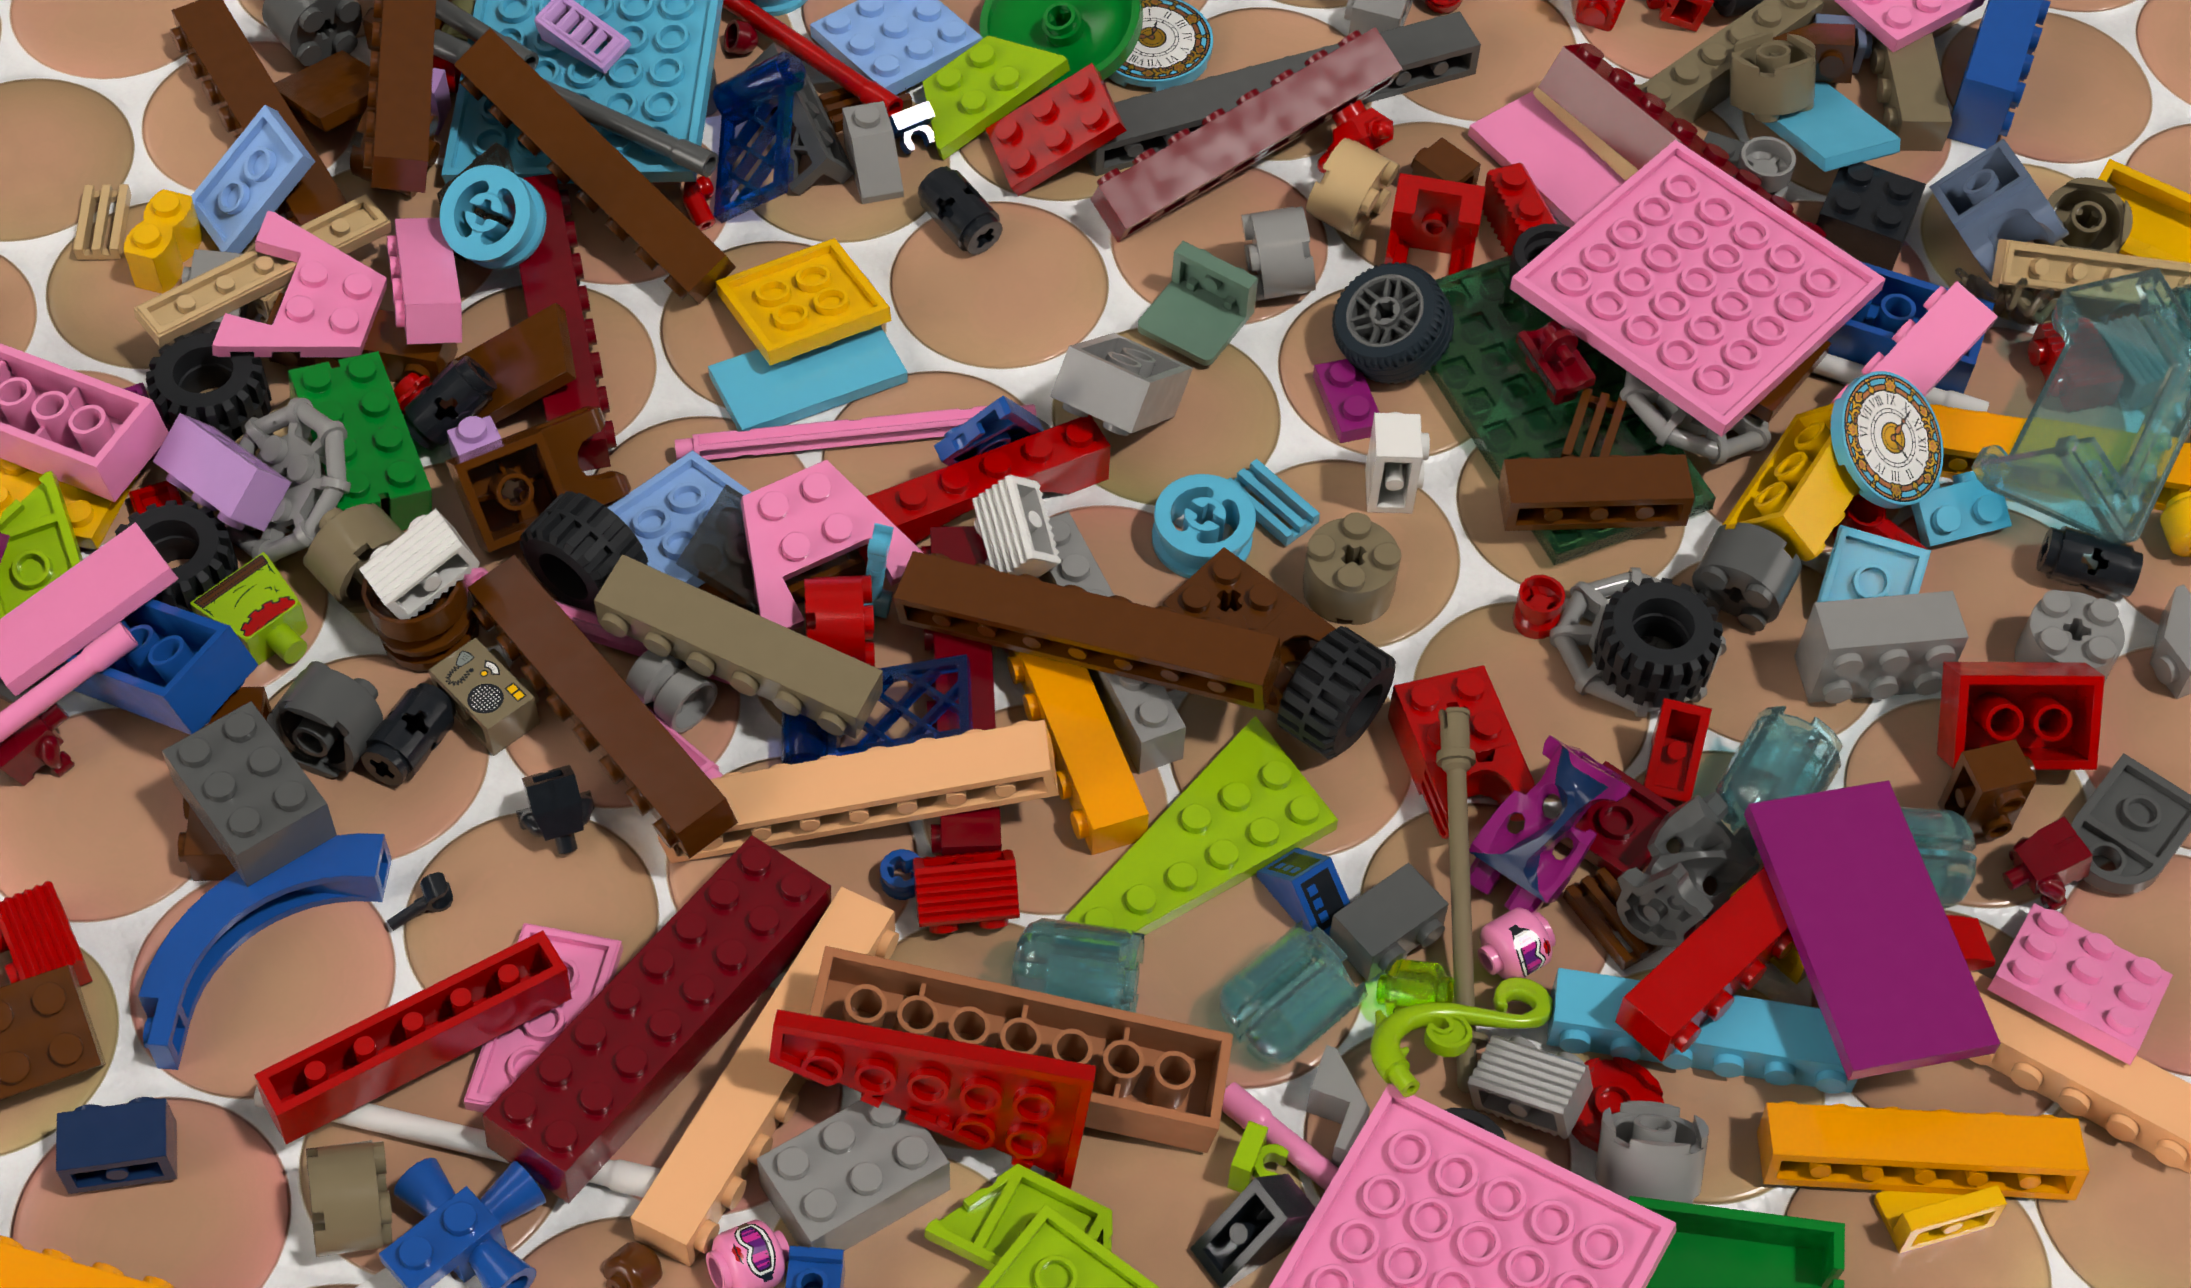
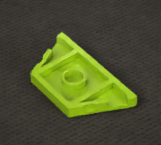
M986 36L925 79L922 83L926 101L930 102L935 113L931 124L940 158L943 160L948 158L986 130L985 128L1011 113L1070 70L1067 58L1052 52Z
M52 471L44 473L39 478L41 484L21 502L16 499L2 512L0 532L9 535L10 538L0 563V619L83 560L57 476Z
M1016 1164L998 1176L992 1186L980 1188L965 1198L963 1205L940 1221L935 1218L929 1222L925 1228L924 1238L991 1271L1045 1203L1112 1252V1210L1020 1164Z

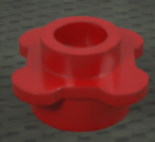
M416 373L408 374L394 388L402 414L406 413L404 407L425 387L432 384L429 383L430 378L427 375L420 377Z

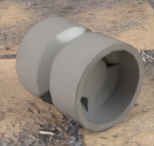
M1768 136L1755 137L1747 141L1741 149L1737 168L1753 173L1761 180L1762 184L1760 186L1771 195H1777L1785 199L1788 183L1795 168L1796 155L1793 149L1780 139Z
M649 650L644 652L634 663L626 679L627 685L646 706H651L654 709V713L676 732L681 733L692 729L708 714L718 694L716 684L707 676L694 672L688 667L686 662L671 655L661 657Z

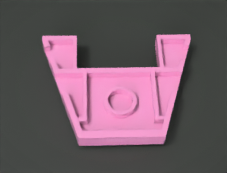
M267 211L255 240L256 252L296 262L297 266L274 323L269 325L225 313L212 344L213 356L231 357L230 352H254V357H272L273 352H300V357H353L361 355L385 294L387 277L279 214Z
M824 460L746 494L741 499L759 616L791 630L803 626L805 619L785 581L868 544L869 539H872L875 523L894 527L885 571L891 586L900 582L912 552L923 553L828 460Z

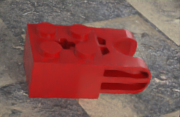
M1484 665L1402 683L1393 687L1388 720L1419 795H1423L1435 827L1441 838L1449 839L1447 773L1437 766L1436 753L1441 750L1440 720L1438 716L1440 710H1446L1448 707H1463L1470 710V749L1475 751L1476 763L1466 772L1467 798L1483 795L1491 797L1501 805L1515 790L1527 794L1535 786V782ZM1515 813L1511 816L1510 820L1521 822L1525 821V818L1522 814Z

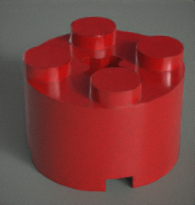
M871 575L804 579L806 636L875 667L874 642H865V640H873L874 634L873 605H864L872 603Z

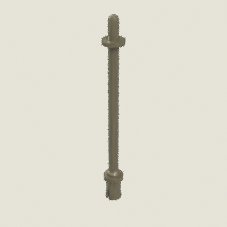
M1448 707L1446 710L1442 709L1438 712L1441 750L1436 753L1437 766L1447 773L1454 1003L1475 1007L1466 772L1475 765L1476 754L1474 750L1470 749V710L1463 707ZM1470 1025L1472 1027L1470 1047L1464 1054L1456 1056L1458 1088L1464 1093H1470L1468 1080L1469 1076L1473 1074V1069L1477 1067V1050L1485 1048L1489 1043L1488 1035L1476 1032V1026Z

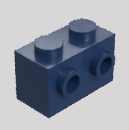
M139 1097L126 1104L105 1107L88 1104L79 1106L74 1111L57 1113L56 1172L68 1194L177 1179V1121L166 1098Z

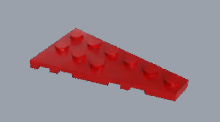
M777 1009L773 1024L769 1056L770 1063L827 1087L836 1083L850 1087L862 1093L860 1101L879 1108L882 1101L906 1111L905 1120L976 1150L988 1147L1012 1156V1165L1020 1164L1028 1169H1031L1034 1165L1055 1174L1054 1182L1071 1189L1094 1085L1096 1066Z

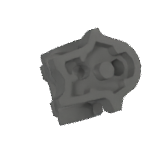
M1712 792L1703 798L1698 795L1667 813L1655 829L1647 848L1653 858L1646 871L1642 873L1635 867L1624 871L1617 878L1622 890L1616 902L1617 913L1622 924L1640 940L1649 944L1677 948L1696 930V923L1702 919L1706 921L1759 868L1760 864L1754 858L1758 849L1750 829L1741 827L1731 832L1721 820L1729 813V805L1717 792ZM1671 838L1677 839L1680 843L1678 853L1672 854L1666 848L1667 841ZM1709 876L1716 879L1717 883L1716 891L1712 896H1709L1703 890V882Z

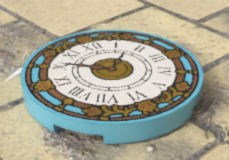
M1142 0L1143 26L1138 42L1128 59L1108 78L1122 86H1126L1129 83L1142 87H1155V92L1193 82L1207 69V63L1212 54L1213 33L1207 19L1196 8L1182 0Z
M1876 371L1853 379L1854 381L1848 385L1841 398L1835 400L1831 414V440L1839 466L1845 465L1848 473L1860 488L1859 494L1877 506L1897 509L1922 501L1935 488L1941 475L1944 457L1941 430L1930 404L1912 383L1891 372Z

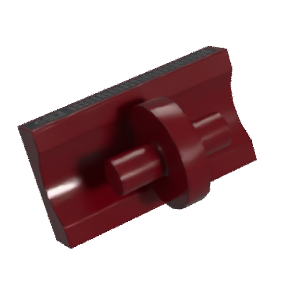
M1554 320L1538 330H1524L1517 334L1516 342L1526 355V364L1532 373H1537L1548 388L1547 395L1554 405L1577 398L1579 390L1594 386L1596 376L1577 350L1578 338L1571 329H1563Z

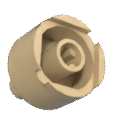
M1344 138L1335 147L1324 164L1323 169L1326 172L1320 183L1315 182L1307 201L1306 211L1315 218L1360 241L1371 224L1372 219L1369 216L1372 211L1380 214L1385 208L1391 195V191L1385 189V187H1389L1393 182L1400 164L1357 141Z

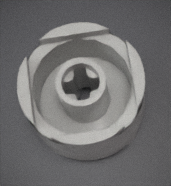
M1287 207L1241 215L1245 241L1252 240V244L1244 245L1248 271H1257L1258 274L1253 275L1258 278L1256 301L1314 291L1316 289L1313 256L1310 255V236L1303 207Z
M2061 590L2048 591L2033 608L2015 647V661L2087 663L2102 673L2106 681L2125 642L2124 628L2118 617L2119 611L2117 606L2108 599H2097L2085 593Z
M1660 1102L1621 1103L1620 1112L1614 1114L1611 1113L1609 1107L1602 1115L1595 1170L1596 1180L1602 1187L1626 1199L1629 1196L1693 1204V1199L1700 1194L1709 1135L1708 1125L1695 1114L1693 1123L1680 1118L1679 1107Z

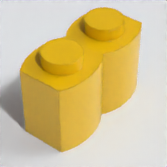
M165 189L159 191L150 199L144 210V220L129 232L124 242V253L135 287L161 294L171 290L177 284L183 272V262L194 255V249H198L202 241V230L192 196Z

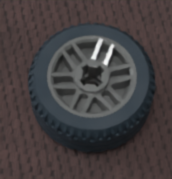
M1390 262L1380 266L1376 265L1373 269L1369 268L1366 272L1363 271L1360 276H1356L1354 281L1349 282V286H1346L1345 291L1341 292V296L1338 298L1337 304H1335L1332 328L1339 349L1346 359L1364 374V377L1383 384L1405 383L1406 380L1411 381L1413 378H1419V375L1426 374L1427 370L1430 371L1432 366L1437 365V362L1442 359V355H1445L1446 349L1449 348V343L1452 341L1454 316L1448 299L1430 274L1412 264L1399 262L1393 264Z

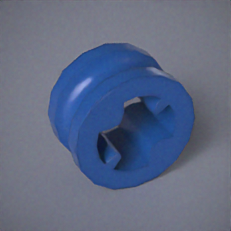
M899 849L890 852L882 860L880 865V883L883 891L889 897L896 900H907L915 897L913 859L919 857L917 853ZM901 869L905 874L911 872V879L904 881L901 876L894 877V871Z

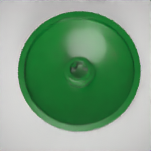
M985 0L980 15V35L983 38L992 36L1066 57L1070 70L1036 94L1041 95L1091 63L1100 72L1103 80L1118 70L1128 59L1140 37L1143 26L1142 0Z

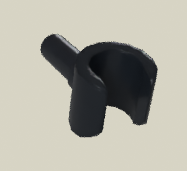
M432 873L421 880L420 887L423 896L387 920L393 931L420 913H424L427 910L441 912L451 906L453 894L450 884L446 882L443 873Z

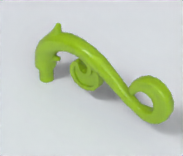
M1515 977L1501 981L1495 989L1493 1005L1496 1011L1446 1002L1411 1005L1395 1011L1388 1017L1381 1010L1375 1012L1376 1024L1370 1046L1372 1062L1385 1083H1393L1403 1097H1410L1418 1091L1420 1083L1409 1071L1410 1063L1405 1058L1409 1053V1048H1400L1401 1040L1408 1033L1421 1027H1427L1424 1033V1044L1431 1053L1442 1057H1456L1464 1054L1471 1045L1472 1027L1470 1025L1504 1029L1538 1028L1545 1025L1550 1019L1553 1010V1000L1549 992L1541 984L1531 979ZM1510 1001H1522L1532 1008L1531 1011L1522 1015L1506 1013L1507 1003Z

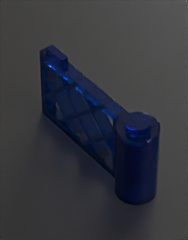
M782 51L718 83L714 87L713 99L721 114L714 218L721 223L787 193L788 183L793 182L795 161L790 157L794 94L804 87L806 71L800 59L788 52ZM778 106L769 122L766 123L764 121L774 107ZM747 121L745 126L742 128L740 133L735 138L736 126ZM759 127H763L764 129L761 131V133L754 141L752 146L748 147L747 144L750 142V140L757 132ZM776 135V142L767 155L763 156L762 153ZM742 151H745V156L742 158L738 166L732 172L733 164L738 159ZM757 160H760V165L748 182L744 180ZM774 169L773 182L761 187V185L766 180L770 172ZM740 184L744 187L736 199L730 202L731 197Z
M967 654L878 668L883 671V692L878 701L891 710L875 726L866 721L862 730L868 734L857 745L840 747V738L844 734L840 736L833 735L823 730L817 724V721L804 715L792 716L782 712L781 764L792 765L814 761L826 755L842 756L865 752L877 746L893 747L910 744L922 738L938 739L961 735L968 730H972L971 670ZM958 672V681L945 695L931 686L940 675ZM907 680L914 685L898 702L884 694L894 682ZM923 693H926L936 700L937 703L921 719L908 709ZM948 709L959 716V729L939 732L932 727ZM900 717L914 725L903 738L891 739L885 735Z

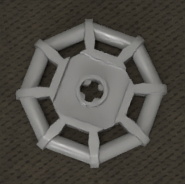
M1626 371L1624 388L1620 391L1619 396L1622 401H1627L1626 407L1633 409L1657 437L1655 442L1662 447L1668 444L1707 457L1712 464H1724L1728 458L1750 450L1762 451L1771 442V434L1768 430L1769 423L1753 414L1751 416L1746 414L1730 429L1740 434L1739 436L1727 439L1725 434L1721 437ZM1652 403H1656L1659 406V408L1666 414V416L1669 418L1668 422L1652 405Z
M293 398L287 406L259 419L251 417L244 425L246 432L239 443L241 447L255 455L259 448L260 451L257 458L292 482L266 530L263 531L261 539L252 534L256 529L254 527L245 525L241 531L225 524L231 543H234L250 555L252 559L264 552L274 565L279 559L310 547L314 537L320 531L319 521L322 516L331 509L336 508L343 494H349L351 483L347 482L344 449V441L347 438L348 432L342 422L332 421L315 409L307 398ZM289 426L287 435L283 437L273 435V432ZM311 429L317 432L318 436L313 443L308 441ZM321 463L326 465L327 476L321 474ZM295 524L294 533L285 536L286 532L291 531L287 526Z
M1630 567L1629 572L1590 583L1579 581L1572 586L1569 602L1557 626L1550 630V643L1559 650L1575 681L1574 689L1581 695L1589 693L1634 711L1635 717H1646L1648 712L1660 708H1653L1652 702L1644 701L1643 706L1633 703L1634 697L1626 695L1622 698L1616 694V685H1606L1602 679L1603 670H1597L1594 662L1596 658L1594 653L1595 641L1606 604L1610 602L1605 597L1612 596L1616 591L1622 592L1624 585L1632 581L1639 586L1643 578L1652 577L1641 573V568ZM1652 577L1654 582H1661V580ZM1691 588L1693 594H1698L1695 589ZM1585 610H1589L1597 615L1592 626L1579 624ZM1645 636V642L1651 646L1661 649L1675 648L1670 642L1662 638ZM1723 636L1720 638L1722 642L1712 672L1719 656L1723 655L1727 650L1726 639ZM1577 645L1590 646L1592 661L1594 662L1590 667H1588ZM1706 686L1705 688L1701 687L1699 694L1693 699L1685 696L1684 702L1689 700L1699 702L1707 695Z

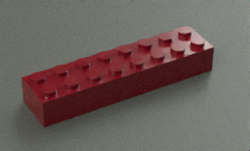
M751 835L482 1115L487 1147L509 1163L513 1161L518 1162L535 1181L569 1204L795 959L831 904V885Z

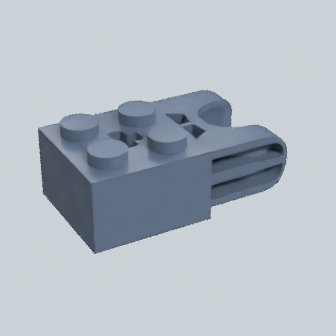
M2004 138L1929 186L1990 281L1992 280L1999 239L2022 242L2043 239L2050 245H2053L2069 235V232L2049 201Z

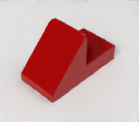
M1663 698L1651 739L1652 748L1643 786L1658 796L1683 802H1687L1692 798L1712 708Z

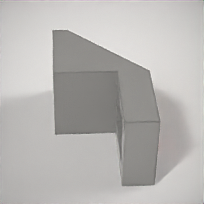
M1326 1045L1310 1088L1306 1112L1342 1124L1331 1160L1339 1168L1365 1125L1370 1108L1337 1048Z

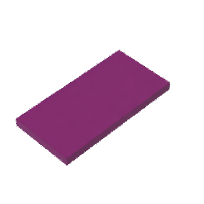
M1890 781L1748 804L1744 813L1745 819L1848 1081L1995 1054L2001 1044Z

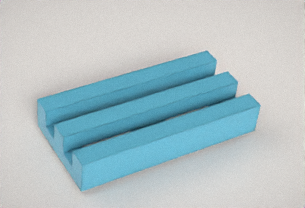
M1258 459L1250 463V469L1246 470L1243 468L1237 472L1235 480L1231 477L1228 479L1242 489L1247 487L1264 502L1262 505L1243 489L1254 505L1256 521L1284 546H1288L1319 523L1320 513ZM1273 514H1278L1279 516H1281L1293 528L1290 530Z

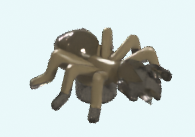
M1961 268L1955 270L1956 275L1962 279L1959 283L1977 298L1995 303L1992 312L1998 317L2006 308L2009 320L2024 326L2042 324L2055 307L2069 305L2072 300L2068 296L2053 298L2048 301L2047 298L2052 297L2055 292L2051 288L2042 290L2036 296H2033L2035 288L2025 287L2028 284V280L2023 277L2015 286L1999 284L1997 288L1979 275L1978 277L1974 274L1968 275Z

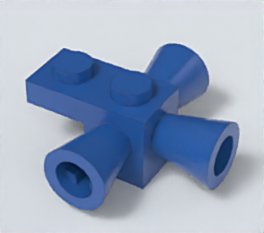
M426 1158L419 1161L401 1176L394 1188V1195L425 1218L381 1251L379 1257L382 1264L403 1288H431L451 1271H454L464 1283L476 1275L483 1288H529L536 1277V1269L507 1249L501 1229L502 1225L546 1203L545 1196L535 1180L518 1162L513 1161L480 1199L467 1186L456 1194L436 1158Z

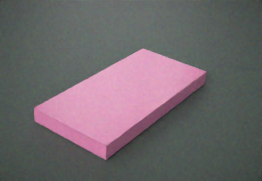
M1534 91L1471 124L1468 136L1501 167L1516 163L1524 164L1550 212L1567 227L1571 228L1625 182L1618 173L1535 98Z
M136 522L0 619V677L15 697L179 579Z
M528 923L523 924L518 942L542 930L547 935L568 970L572 999L483 1044L464 1099L466 1110L485 1113L615 978L623 952L622 941Z

